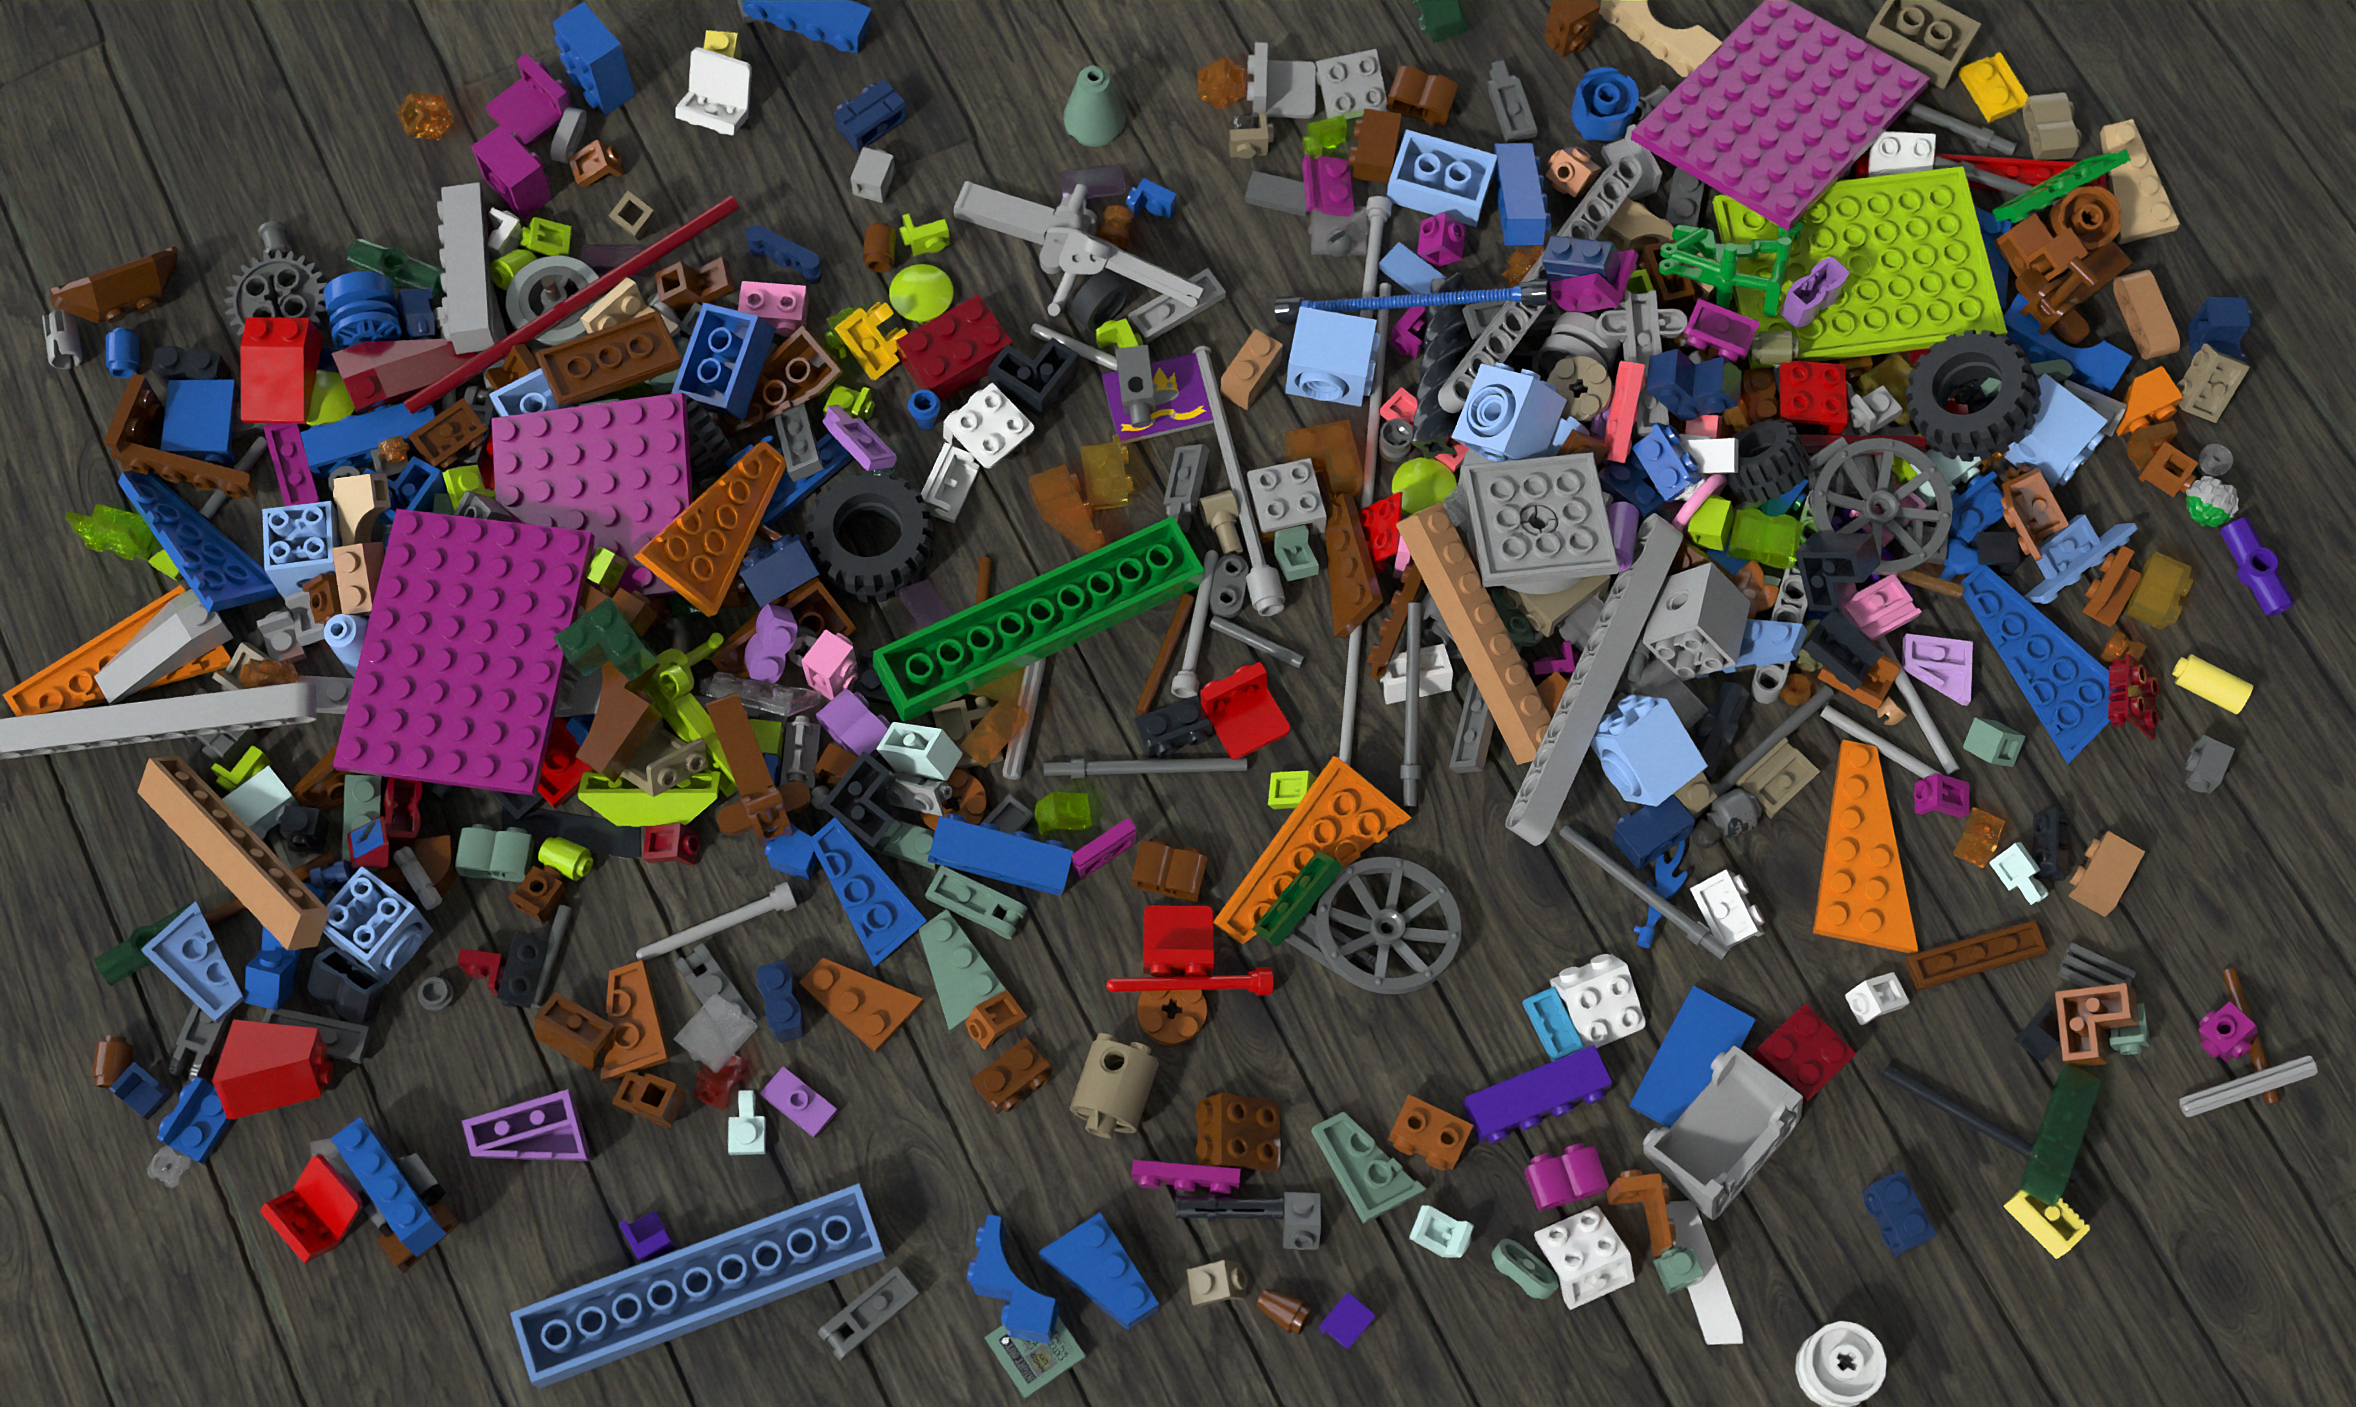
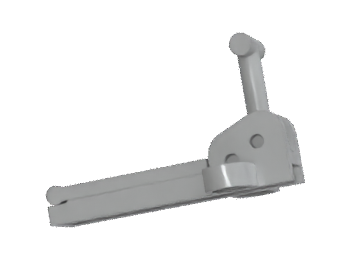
M965 181L954 206L955 218L1043 245L1040 252V266L1043 271L1049 274L1062 271L1059 265V257L1071 229H1078L1091 236L1097 237L1098 217L1094 212L1086 209L1085 196L1088 188L1083 184H1077L1074 192L1066 195L1055 211L1053 208Z
M1071 229L1059 257V265L1065 271V274L1053 302L1048 306L1047 310L1051 316L1063 314L1065 311L1064 306L1078 274H1097L1107 268L1183 302L1190 308L1197 307L1200 304V299L1203 298L1207 288L1126 252L1111 242L1091 236L1078 229Z
M1624 291V296L1619 305L1614 307V310L1605 311L1595 323L1596 332L1603 339H1619L1620 342H1624L1625 362L1645 365L1644 373L1646 379L1643 389L1639 392L1637 402L1639 414L1632 426V438H1645L1653 432L1651 426L1657 422L1669 426L1668 409L1646 391L1649 357L1662 353L1661 338L1678 337L1687 326V318L1680 310L1658 309L1656 291H1649L1647 294H1631L1630 291Z

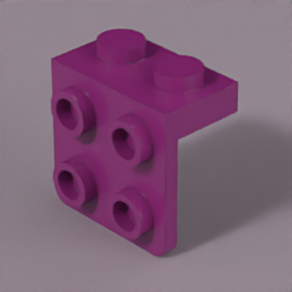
M525 53L516 60L522 78L488 103L486 110L499 125H502L510 134L512 132L517 133L525 146L529 147L561 122L566 108L571 107L568 98L570 92L566 85L559 79L557 81L552 79L548 69L540 60L535 62Z
M1633 249L1616 253L1619 256L1621 265L1613 286L1600 274L1594 273L1551 282L1552 298L1559 307L1568 312L1584 313L1618 306L1624 296V290L1629 278L1634 271L1638 254Z
M1698 298L1688 325L1684 329L1683 336L1688 338V345L1704 351L1707 346L1719 350V357L1725 356L1729 361L1736 363L1738 358L1745 360L1760 322Z

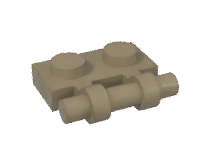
M987 696L976 698L977 709L967 711L965 699L946 703L932 709L936 728L942 729L963 753L954 769L963 770L981 765L978 753L983 751L988 752L991 763H997L1004 759L1001 750L1004 744L1001 735L997 734L994 723L997 718L995 709L990 707ZM981 724L984 737L974 739L971 725Z

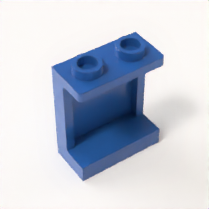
M169 380L161 451L223 467L224 465H235L236 457L231 447L236 402L241 401V390L235 380Z

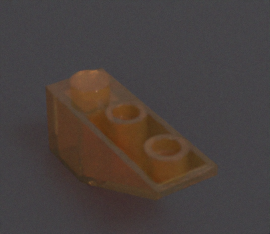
M1065 464L1028 477L1029 491L1041 519L1087 554L1106 546L1101 530L1099 528L1095 530L1090 521L1094 517L1088 501L1082 502L1078 492H1081L1078 478L1075 473L1069 474Z

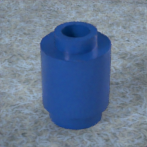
M115 328L113 332L106 335V367L109 369L111 376L131 378L132 373L137 374V370L140 368V336L133 333V330L129 328Z

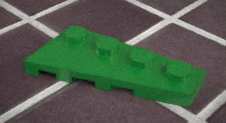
M2123 149L2083 159L1992 210L1996 221L2010 219L2012 223L2029 217V211L2044 208L2052 204L2053 199L2067 195L2077 187L2093 181L2101 175L2131 161L2127 150Z

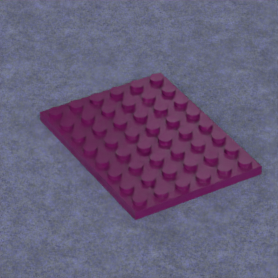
M1765 0L1723 41L1722 45L1705 62L1700 64L1632 130L1631 140L1789 231L1926 89L1930 77L1789 0Z
M397 509L333 767L339 771L536 796L595 540L594 534L590 531Z

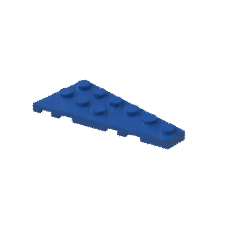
M133 470L122 472L118 481L119 485L208 613L279 596V591L260 565L151 472H148L147 475L139 474Z
M1979 564L1960 583L1958 590L2064 760L2069 764L2111 721L2108 719V702H2111L2108 700V695L2112 693L2108 690L2110 685L2109 671L1987 565Z

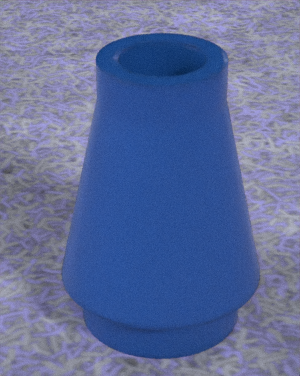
M929 390L915 392L908 401V410L920 429L930 430L934 428L940 410L938 396Z

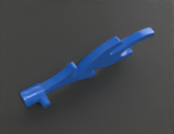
M1685 839L1679 843L1677 853L1669 864L1664 862V854L1657 858L1655 866V882L1657 887H1653L1650 881L1645 883L1665 900L1672 898L1681 889L1687 878V872L1685 871L1677 878L1672 876L1681 861ZM1649 905L1646 926L1640 927L1635 925L1633 931L1640 934L1637 944L1643 948H1650L1655 935L1654 927L1663 917L1651 905Z

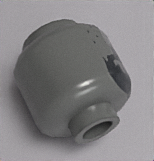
M1738 788L1722 794L1711 802V812L1707 814L1711 828L1715 832L1720 831L1725 837L1734 838L1757 827L1758 818L1761 817V808L1756 797L1751 792L1746 793Z

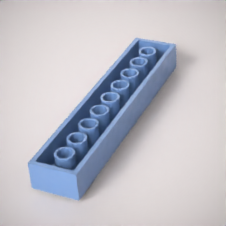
M858 1183L511 1312L510 1315L530 1381L537 1388L541 1389L886 1258L865 1197Z

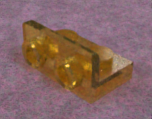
M1119 434L1112 435L1113 443L1080 446L1089 511L1128 506V494H1133L1131 474L1125 475L1124 465L1129 464L1127 445L1120 444Z

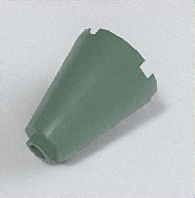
M1088 66L1079 73L1064 110L1065 128L1067 133L1078 139V143L1092 147L1108 145L1113 142V138L1124 130L1125 110L1108 72L1100 66Z

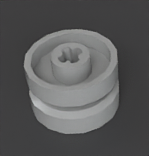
M1566 312L1559 317L1552 329L1551 336L1546 338L1539 349V363L1546 373L1550 375L1560 360L1585 356L1598 361L1608 372V369L1614 365L1622 349L1620 340H1608L1600 337L1595 329L1597 319L1579 312Z

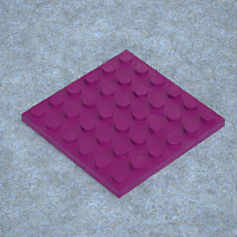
M675 393L492 418L496 501L512 516L510 522L592 532L595 540L590 562L599 547L605 548L629 561L613 592L614 594L619 588L630 594L636 590L647 598L679 594L633 556L693 503L686 395ZM594 581L590 584V586L597 590L601 586Z

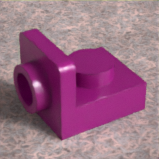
M1423 306L1410 308L1392 330L1390 343L1393 344L1400 354L1408 355L1414 360L1420 355L1422 341L1417 337L1426 326L1424 319L1427 308Z
M1570 641L1563 642L1559 653L1560 660H1557L1555 657H1545L1537 662H1533L1529 676L1534 686H1538L1555 671H1558L1563 678L1568 677L1571 679L1579 657L1577 651H1572Z
M1937 773L1915 783V813L1923 815L1934 810L1958 818L1969 815L1968 782Z

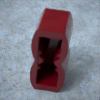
M393 777L388 779L383 804L386 813L385 825L389 850L398 851L403 847H409L412 850L415 845V839L420 827L418 805L422 794L421 781Z

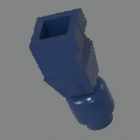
M431 288L400 290L395 306L399 315L402 334L406 340L434 339V313L430 309L433 299Z

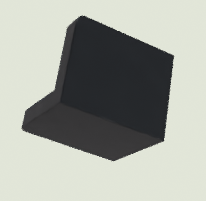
M1977 532L1969 544L1970 548H1977L1978 563L1980 565H1997L1998 576H2011L2020 563L2017 532Z
M2049 1002L2036 1012L2014 1038L2016 1042L2040 1062H2043L2050 1056L2061 1041L2059 1023L2048 1014L2053 1007Z

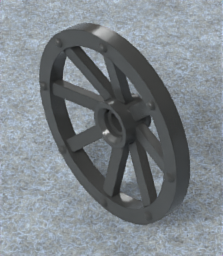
M1886 438L1861 440L1837 452L1818 475L1813 488L1811 504L1813 520L1818 533L1853 534L1865 525H1871V534H1874L1881 563L1871 573L1876 575L1900 574L1912 570L1927 561L1944 542L1951 526L1953 511L1948 484L1936 464L1917 448L1901 441ZM1867 453H1883L1876 492L1871 490L1852 458ZM1895 455L1913 464L1921 473L1891 494L1887 492ZM1841 465H1843L1864 501L1827 491L1833 474ZM1929 481L1936 496L1938 511L1898 507L1899 501ZM1826 503L1861 512L1862 515L1835 532L1828 518ZM1874 506H1879V509L1884 514L1876 513L1874 510ZM1893 518L1937 523L1932 537L1921 548ZM1883 526L1909 551L1911 556L1892 561L1881 560Z
M1374 857L1345 867L1336 876L1333 884L1325 889L1320 897L1316 911L1315 930L1324 957L1333 969L1347 981L1375 993L1404 994L1428 986L1447 970L1455 957L1460 943L1461 918L1453 895L1445 884L1432 872L1408 860L1393 857ZM1375 873H1391L1385 909L1379 910L1360 877ZM1402 876L1418 882L1431 892L1402 914L1396 911ZM1347 884H1350L1371 920L1331 907L1336 895ZM1437 902L1440 904L1447 922V931L1405 927V925ZM1329 919L1366 931L1369 934L1337 948L1331 936ZM1381 928L1391 930L1392 933L1386 934L1381 930ZM1403 940L1446 943V946L1439 958L1431 966L1427 967ZM1374 944L1378 946L1374 975L1362 971L1346 959ZM1389 948H1393L1417 974L1402 978H1385Z

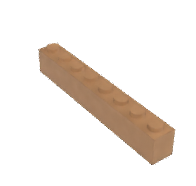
M1442 501L1401 520L1396 523V526L1516 764L1519 765L1533 761L1552 719L1486 588L1483 587V582Z
M180 756L149 758L138 789L140 796L177 833L186 845L196 853L204 864L215 873L223 884L234 893L242 904L253 913L261 924L272 933L287 950L316 947L330 910Z

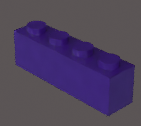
M1595 1045L1469 1095L1465 1098L1462 1106L1470 1124L1473 1125L1472 1128L1479 1144L1487 1140L1491 1144H1495L1510 1136L1509 1131L1519 1127L1523 1131L1530 1130L1542 1123L1541 1118L1554 1114L1555 1118H1559L1574 1110L1573 1105L1586 1101L1587 1105H1591L1606 1097L1605 1092L1612 1085V1081Z

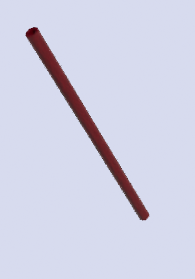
M732 195L728 196L403 401V404L411 415L416 414L509 355L514 345L530 342L615 288L626 277L631 278L740 209L737 201Z

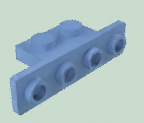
M2085 514L2075 516L2069 521L2068 527L2053 533L2040 543L2043 559L2036 561L2046 579L2023 597L2029 603L2040 602L2041 604H2046L2058 597L2060 589L2079 581L2083 577L2082 572L2087 568L2102 563L2106 558L2105 554L2112 549L2125 545L2130 540L2129 536L2138 529L2136 524H2116L2098 538Z

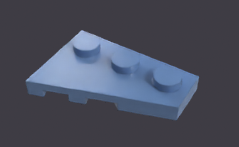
M1747 619L1737 665L1721 670L1726 674L1736 672L1737 667L1756 664L1757 667L1796 660L1808 631L1803 624ZM1709 673L1698 676L1696 678L1700 679L1709 677Z
M196 901L141 949L216 1024L223 1020L244 1000Z

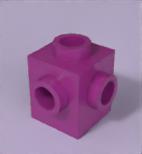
M1446 212L1422 220L1417 254L1437 268L1462 260L1466 226Z
M2230 1001L2218 1012L2215 1010L2209 1012L2201 1020V1027L2198 1029L2202 1040L2200 1043L2201 1047L2214 1059L2220 1056L2226 1063L2233 1057L2239 1059L2244 1056L2252 1046L2250 1042L2258 1035L2256 1024Z

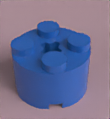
M1612 67L1596 68L1584 75L1576 89L1571 108V117L1575 127L1581 132V136L1585 140L1610 141L1626 135L1628 126L1632 124L1639 100L1636 83L1631 77L1627 75L1626 78L1618 73V69Z

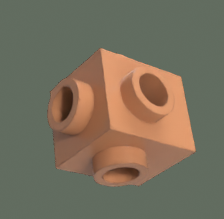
M1570 147L1554 153L1548 162L1550 169L1545 176L1553 181L1551 185L1563 194L1569 193L1575 198L1587 193L1602 168L1592 162L1590 154L1582 148Z

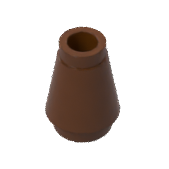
M1268 1288L1263 1290L1256 1304L1258 1309L1262 1310L1263 1313L1289 1334L1294 1332L1300 1335L1308 1324L1313 1311L1312 1308L1306 1306V1301L1271 1291Z

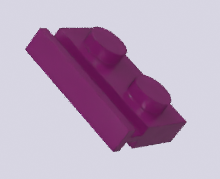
M1305 154L1302 167L1307 212L1320 210V214L1351 217L1354 211L1348 159L1324 156L1314 159L1310 158V155Z
M1129 817L1071 855L1073 858L1072 870L1079 880L1090 875L1136 844V827Z

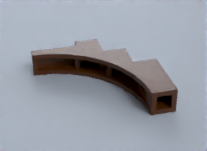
M586 576L580 604L587 612L597 634L602 655L603 682L595 718L576 757L615 783L662 716L653 707L656 701L642 691L660 664L651 657L653 650L640 641L658 615L649 607L651 600L640 592L634 590L630 594L619 588L614 594L603 586H600L597 590L590 586L592 580Z

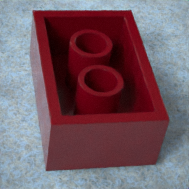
M979 294L896 340L898 358L920 390H929L935 393L940 402L989 375L988 367L1007 344L1013 348L1012 340Z

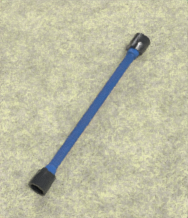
M1535 279L1529 282H1521L1520 286H1514L1512 289L1455 291L1438 294L1430 293V295L1427 293L1426 295L1411 294L1410 296L1351 298L1350 300L1338 299V301L1323 300L1318 302L1305 300L1304 297L1285 296L1276 298L1275 316L1278 323L1294 322L1298 318L1300 307L1336 313L1342 311L1425 307L1430 305H1454V303L1457 305L1458 303L1499 302V300L1501 302L1503 300H1513L1515 302H1522V305L1543 306L1551 304L1552 289L1549 279Z

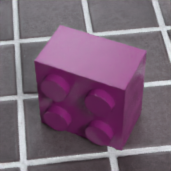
M500 125L471 146L484 181L522 220H525L553 199L548 187L551 185V182L543 172L545 165L535 152L529 154L519 135L515 132L510 134Z

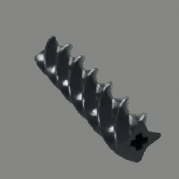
M1458 272L1446 279H1432L1430 293L1475 291L1476 288L1465 283L1463 274ZM1463 303L1428 306V326L1423 342L1424 355L1420 366L1421 380L1417 390V409L1413 421L1414 435L1411 444L1418 447L1426 459H1432L1439 454L1457 453L1449 438L1453 434L1458 420L1453 413L1445 411L1440 406L1438 393L1460 364L1459 355L1470 346V342L1462 332L1463 327L1467 324L1462 312L1466 306ZM1456 391L1457 395L1461 398L1460 393Z

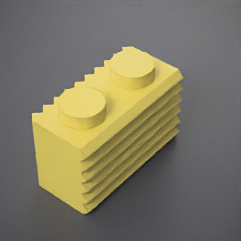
M2023 1186L2004 1205L2056 1259L2068 1252L2090 1230L2089 1225H2084V1220L2079 1219V1214H2073V1209H2068V1204L2063 1203L2062 1198H2057V1193H2052V1191L2049 1199Z

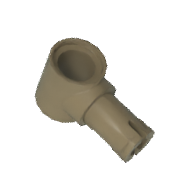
M1228 490L1200 498L1198 502L1206 527L1211 526L1212 531L1216 532L1224 556L1240 554L1243 549L1235 528L1239 513L1232 491Z

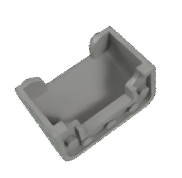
M1735 1045L1727 1054L1721 1052L1715 1058L1711 1065V1069L1714 1071L1712 1081L1670 1129L1666 1126L1660 1130L1654 1128L1643 1142L1644 1155L1711 1220H1715L1721 1215L1798 1125L1802 1113L1803 1096Z

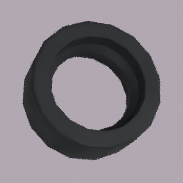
M1110 269L1100 271L1078 291L1072 302L1071 312L1088 330L1095 331L1104 323L1113 320L1122 311L1130 298L1131 286L1115 271Z

